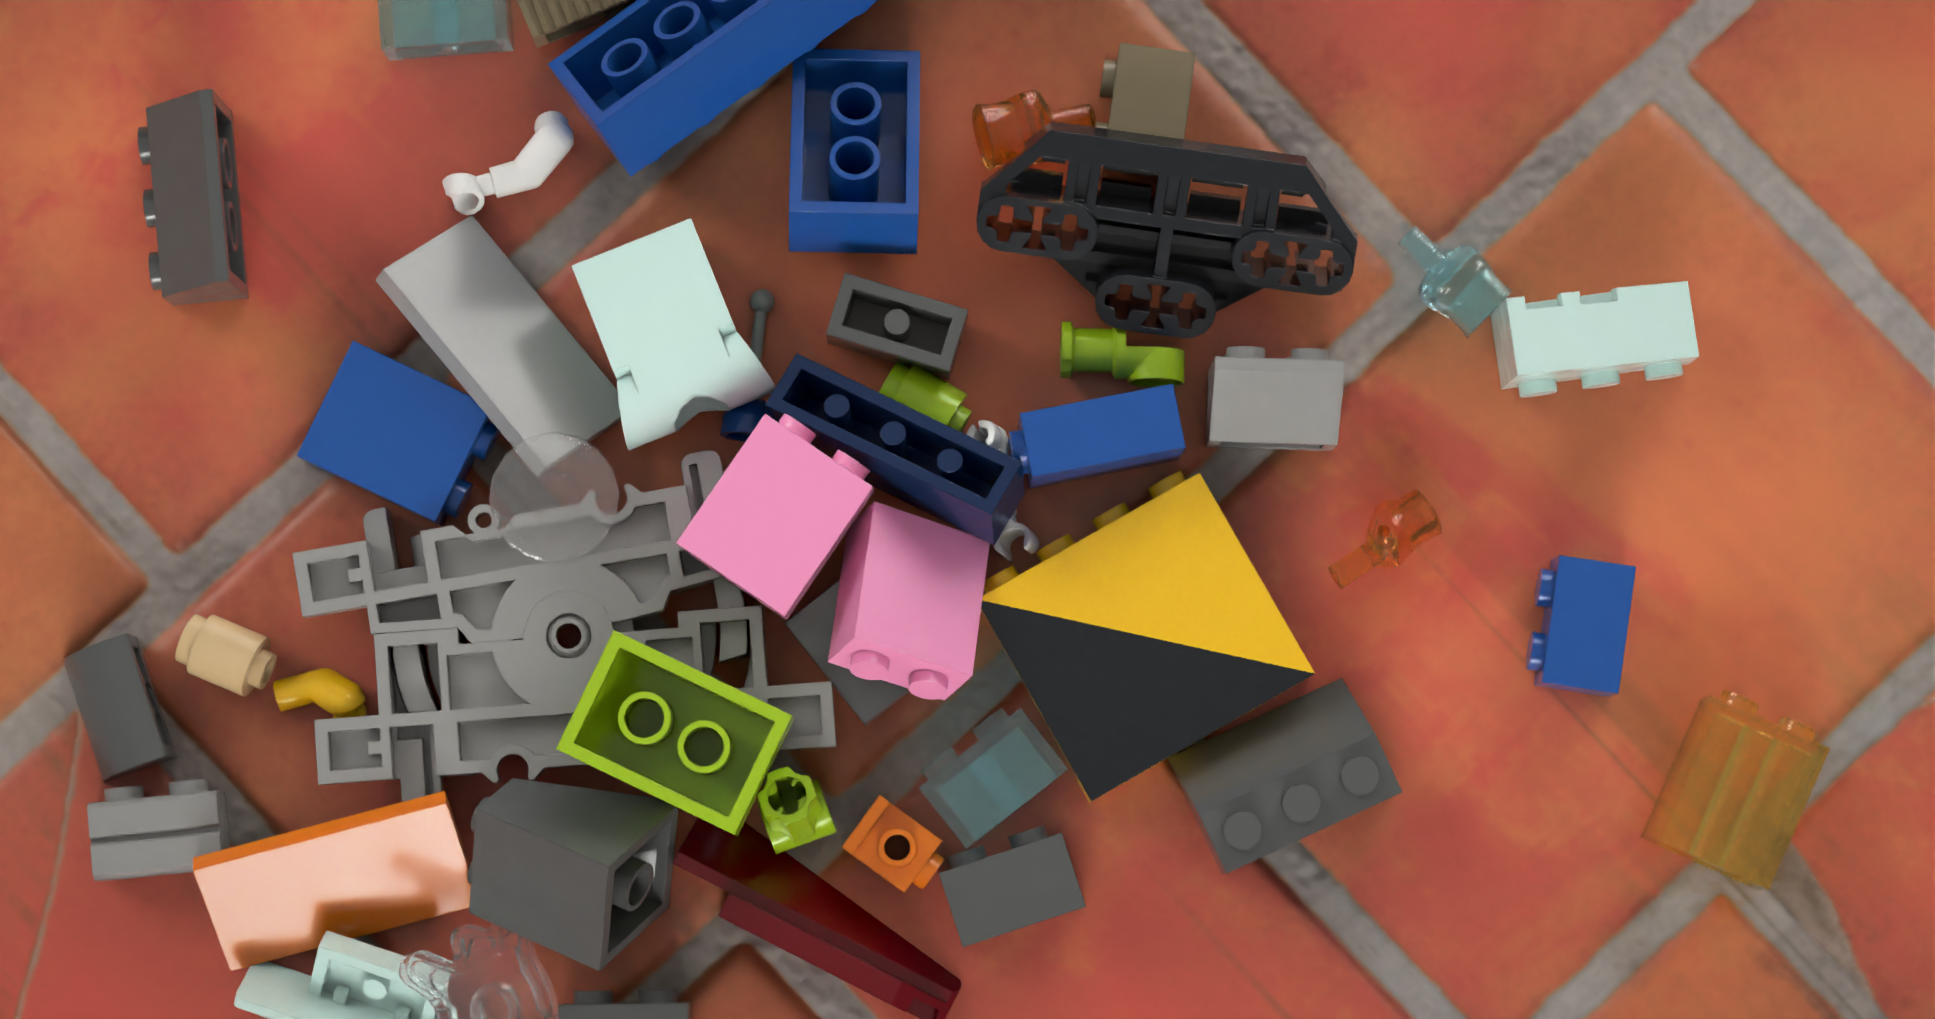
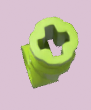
M1061 321L1060 378H1070L1073 372H1111L1114 379H1127L1128 384L1134 386L1158 387L1169 384L1179 386L1185 383V351L1171 347L1126 346V330L1114 327L1112 329L1074 328L1072 322Z

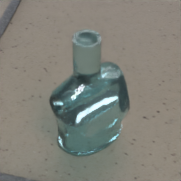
M1417 226L1398 243L1426 271L1418 288L1420 299L1429 308L1450 319L1463 332L1466 338L1513 292L1495 275L1484 256L1470 245H1460L1443 253Z

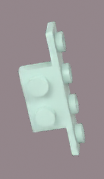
M326 930L318 946L312 976L268 961L249 967L236 992L234 1006L268 1019H440L437 1017L449 971Z

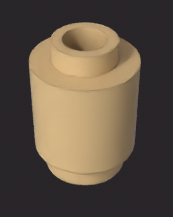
M196 614L189 620L181 634L176 648L175 660L186 665L189 674L246 697L254 687L262 690L266 686L274 671L277 655L270 652L271 639L214 614L208 618Z

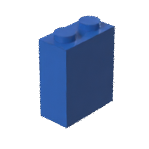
M352 341L296 456L310 465L443 527L448 515L458 518L473 487V484L465 479L476 457L483 461L487 459L500 431L471 396L358 342Z
M1173 384L1023 412L1019 415L1018 430L1010 431V438H1008L1011 457L1023 462V474H1027L1029 489L1177 461L1186 448Z

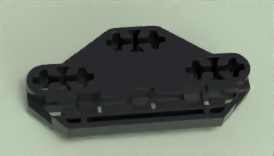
M1051 121L1026 140L1023 152L985 181H982L976 219L977 231L982 241L989 247L1004 252L1047 257L1056 260L1095 297L1096 310L1100 318L1109 326L1121 330L1179 338H1194L1205 333L1212 326L1217 311L1263 288L1313 295H1332L1337 293L1350 282L1357 249V233L1353 231L1327 195L1325 182L1306 156ZM1040 157L1043 161L1065 164V161H1069L1066 185H1062L1064 172L1028 167ZM1101 166L1105 170L1154 176V173H1158L1155 198L1151 197L1152 185L1102 178L1100 190H1098ZM1191 178L1192 182L1241 189H1243V185L1248 186L1244 210L1240 209L1241 197L1190 190L1188 201ZM1280 190L1281 194L1303 197L1309 194L1318 208L1279 203ZM1008 205L1014 207L1012 223L999 221L1001 206ZM1035 206L1044 207L1041 231L1032 230ZM1072 214L1078 216L1075 231L1067 232L1062 230L1065 215ZM1257 241L1269 243V248L1265 250L1263 258L1252 256V251H1254ZM1288 241L1297 242V251H1295L1296 266L1287 265L1286 257H1289ZM1321 250L1332 251L1333 257H1329L1326 266L1319 267L1315 265V260L1319 258ZM1120 284L1132 286L1129 300L1116 298ZM1152 285L1161 286L1159 308L1150 307ZM1184 293L1196 295L1191 309L1179 307Z

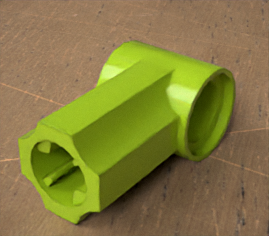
M789 766L779 768L767 774V782L763 790L757 794L759 799L757 804L776 854L837 832L818 779L811 780L809 775L797 774Z

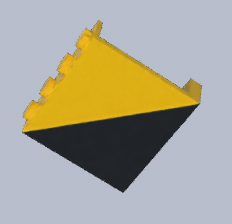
M1181 471L1176 472L1147 489L1152 497V500L1131 512L1126 503L1123 502L1096 517L1092 522L1097 531L1075 543L1071 535L1067 534L1036 552L1041 563L1019 575L1015 566L1012 565L985 580L984 591L986 594L983 595L981 611H983L1078 778L1077 783L1089 803L1315 674L1200 473L1185 480Z

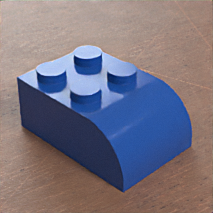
M813 49L793 61L789 252L917 254L920 51Z

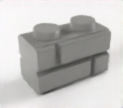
M207 779L168 783L169 795L144 797L143 786L104 789L105 802L88 803L87 806L94 881L193 872V857L231 848L225 791H208Z

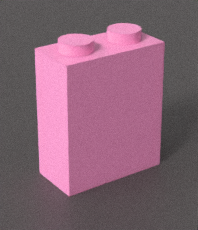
M784 413L779 422H777L767 414H764L676 543L692 557L787 620L871 498L874 490L872 485L864 481L870 471L858 461L840 450H837L833 458H830L812 446L811 442L816 437V434L791 416Z
M874 501L853 522L847 531L828 662L849 669L853 675L861 679L883 680L908 688L911 694L919 698L929 700L941 699L945 701L973 676L990 543L969 533Z

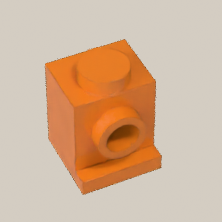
M881 795L878 796L842 846L843 849L904 893L912 883L923 890L945 860V858L935 852L942 843V840ZM894 835L905 837L910 844V851L907 857L898 861L890 859L885 853V843Z

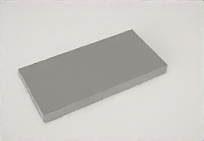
M473 215L384 268L375 279L537 477L621 421L617 389Z

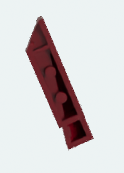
M697 818L672 862L676 866L729 892L718 914L719 917L902 1011L908 1012L920 1019H945L960 991L961 981L959 978L788 853L776 854L771 841L746 823H744L739 835L736 836Z

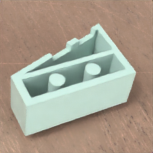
M1688 281L1618 287L1611 289V292L1580 296L1579 291L1557 294V299L1531 303H1525V296L1506 298L1490 315L1501 390L1518 387L1519 397L1521 398L1558 392L1556 382L1581 379L1582 389L1613 386L1621 383L1620 373L1644 370L1646 381L1678 377L1683 375L1682 365L1690 364L1699 357Z

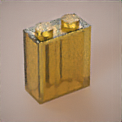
M1723 690L1720 698L1713 695L1701 698L1640 838L1753 889L1769 890L1830 748L1814 741L1818 733L1815 729L1787 717H1781L1779 724H1775L1755 715L1759 707L1757 703L1733 692Z

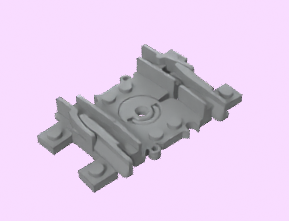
M712 450L691 453L682 459L683 486L641 492L631 484H626L624 488L627 494V502L620 512L614 514H607L599 509L597 493L594 490H590L579 504L515 514L505 528H501L502 518L494 507L488 504L477 505L468 515V525L474 532L472 534H464L452 525L420 531V535L411 537L414 567L400 568L392 514L385 507L370 510L365 514L363 518L365 541L292 553L302 617L311 618L367 608L371 634L374 635L379 715L314 720L318 785L400 779L402 802L443 791V777L475 776V774L482 773L490 781L498 784L501 781L499 774L500 764L506 757L511 755H519L525 759L529 768L528 778L532 781L537 780L546 768L588 765L557 750L556 747L613 630L709 676H712L715 664L717 622H720L721 630L720 664L749 657L751 637V651L744 688L736 689L770 704L795 718L779 751L837 747L832 681L769 686L764 609L761 605L746 607V601L740 588L677 545L676 542L723 475L720 456ZM484 514L490 515L492 518L491 524L486 528L479 527V518ZM714 583L718 609L677 612L678 628L634 631L633 620L664 612L672 593L675 596L684 593V591ZM566 624L576 625L581 631L580 643L571 649L561 647L557 640L559 629ZM425 645H427L430 672L441 701L442 710L439 709L429 684Z

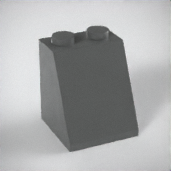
M512 778L491 797L482 799L471 819V830L474 832L473 860L467 874L468 883L471 884L469 913L600 971L669 908L673 871L672 862L674 860L679 808L655 797Z

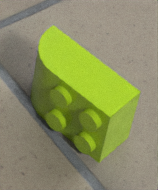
M613 630L556 749L738 836L795 718L770 704Z

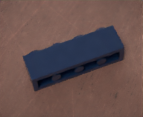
M798 353L794 356L765 403L766 414L777 422L785 413L814 432L816 437L811 442V445L830 458H833L837 450H840L865 466L870 472L864 481L873 487L992 545L996 544L1025 494L1022 461Z

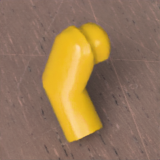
M319 668L273 681L274 694L281 712L316 703L327 712L333 714V718L366 716L367 714L366 706L363 703L366 696L361 687L331 668Z

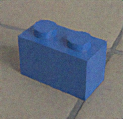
M1559 555L1551 560L1550 569H1540L1535 591V606L1544 607L1541 633L1531 632L1526 655V669L1535 670L1534 686L1606 697L1619 694L1635 579V566Z

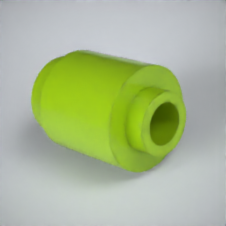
M897 362L879 390V393L960 432L963 431L972 414L971 410L963 406L968 395L967 393L916 366H912L910 369Z

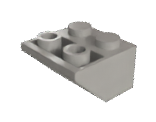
M1227 347L1226 355L1222 357L1215 356L1207 372L1205 447L1333 451L1338 445L1345 360H1330V351L1318 348L1292 349L1291 357L1283 359L1265 358V348Z

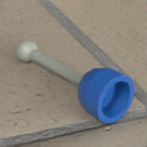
M766 289L756 290L750 297V306L755 312L750 349L760 363L762 360L767 313L775 305L773 294ZM760 398L730 411H724L720 435L730 440L746 442L763 415L766 414V402Z

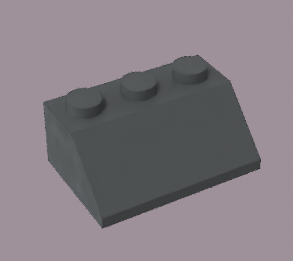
M213 89L198 90L147 107V126L138 128V148L142 164H151L153 189L144 190L143 206L148 228L156 227L158 252L149 253V274L153 290H162V297L173 306L249 298L232 111Z
M1342 678L1168 758L1221 874H1227L1402 793L1375 732Z

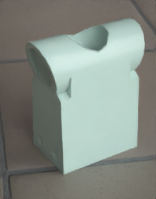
M691 218L572 265L583 297L617 379L620 416L626 446L629 451L679 431L699 412L730 411L772 394L776 386L755 354L736 331Z

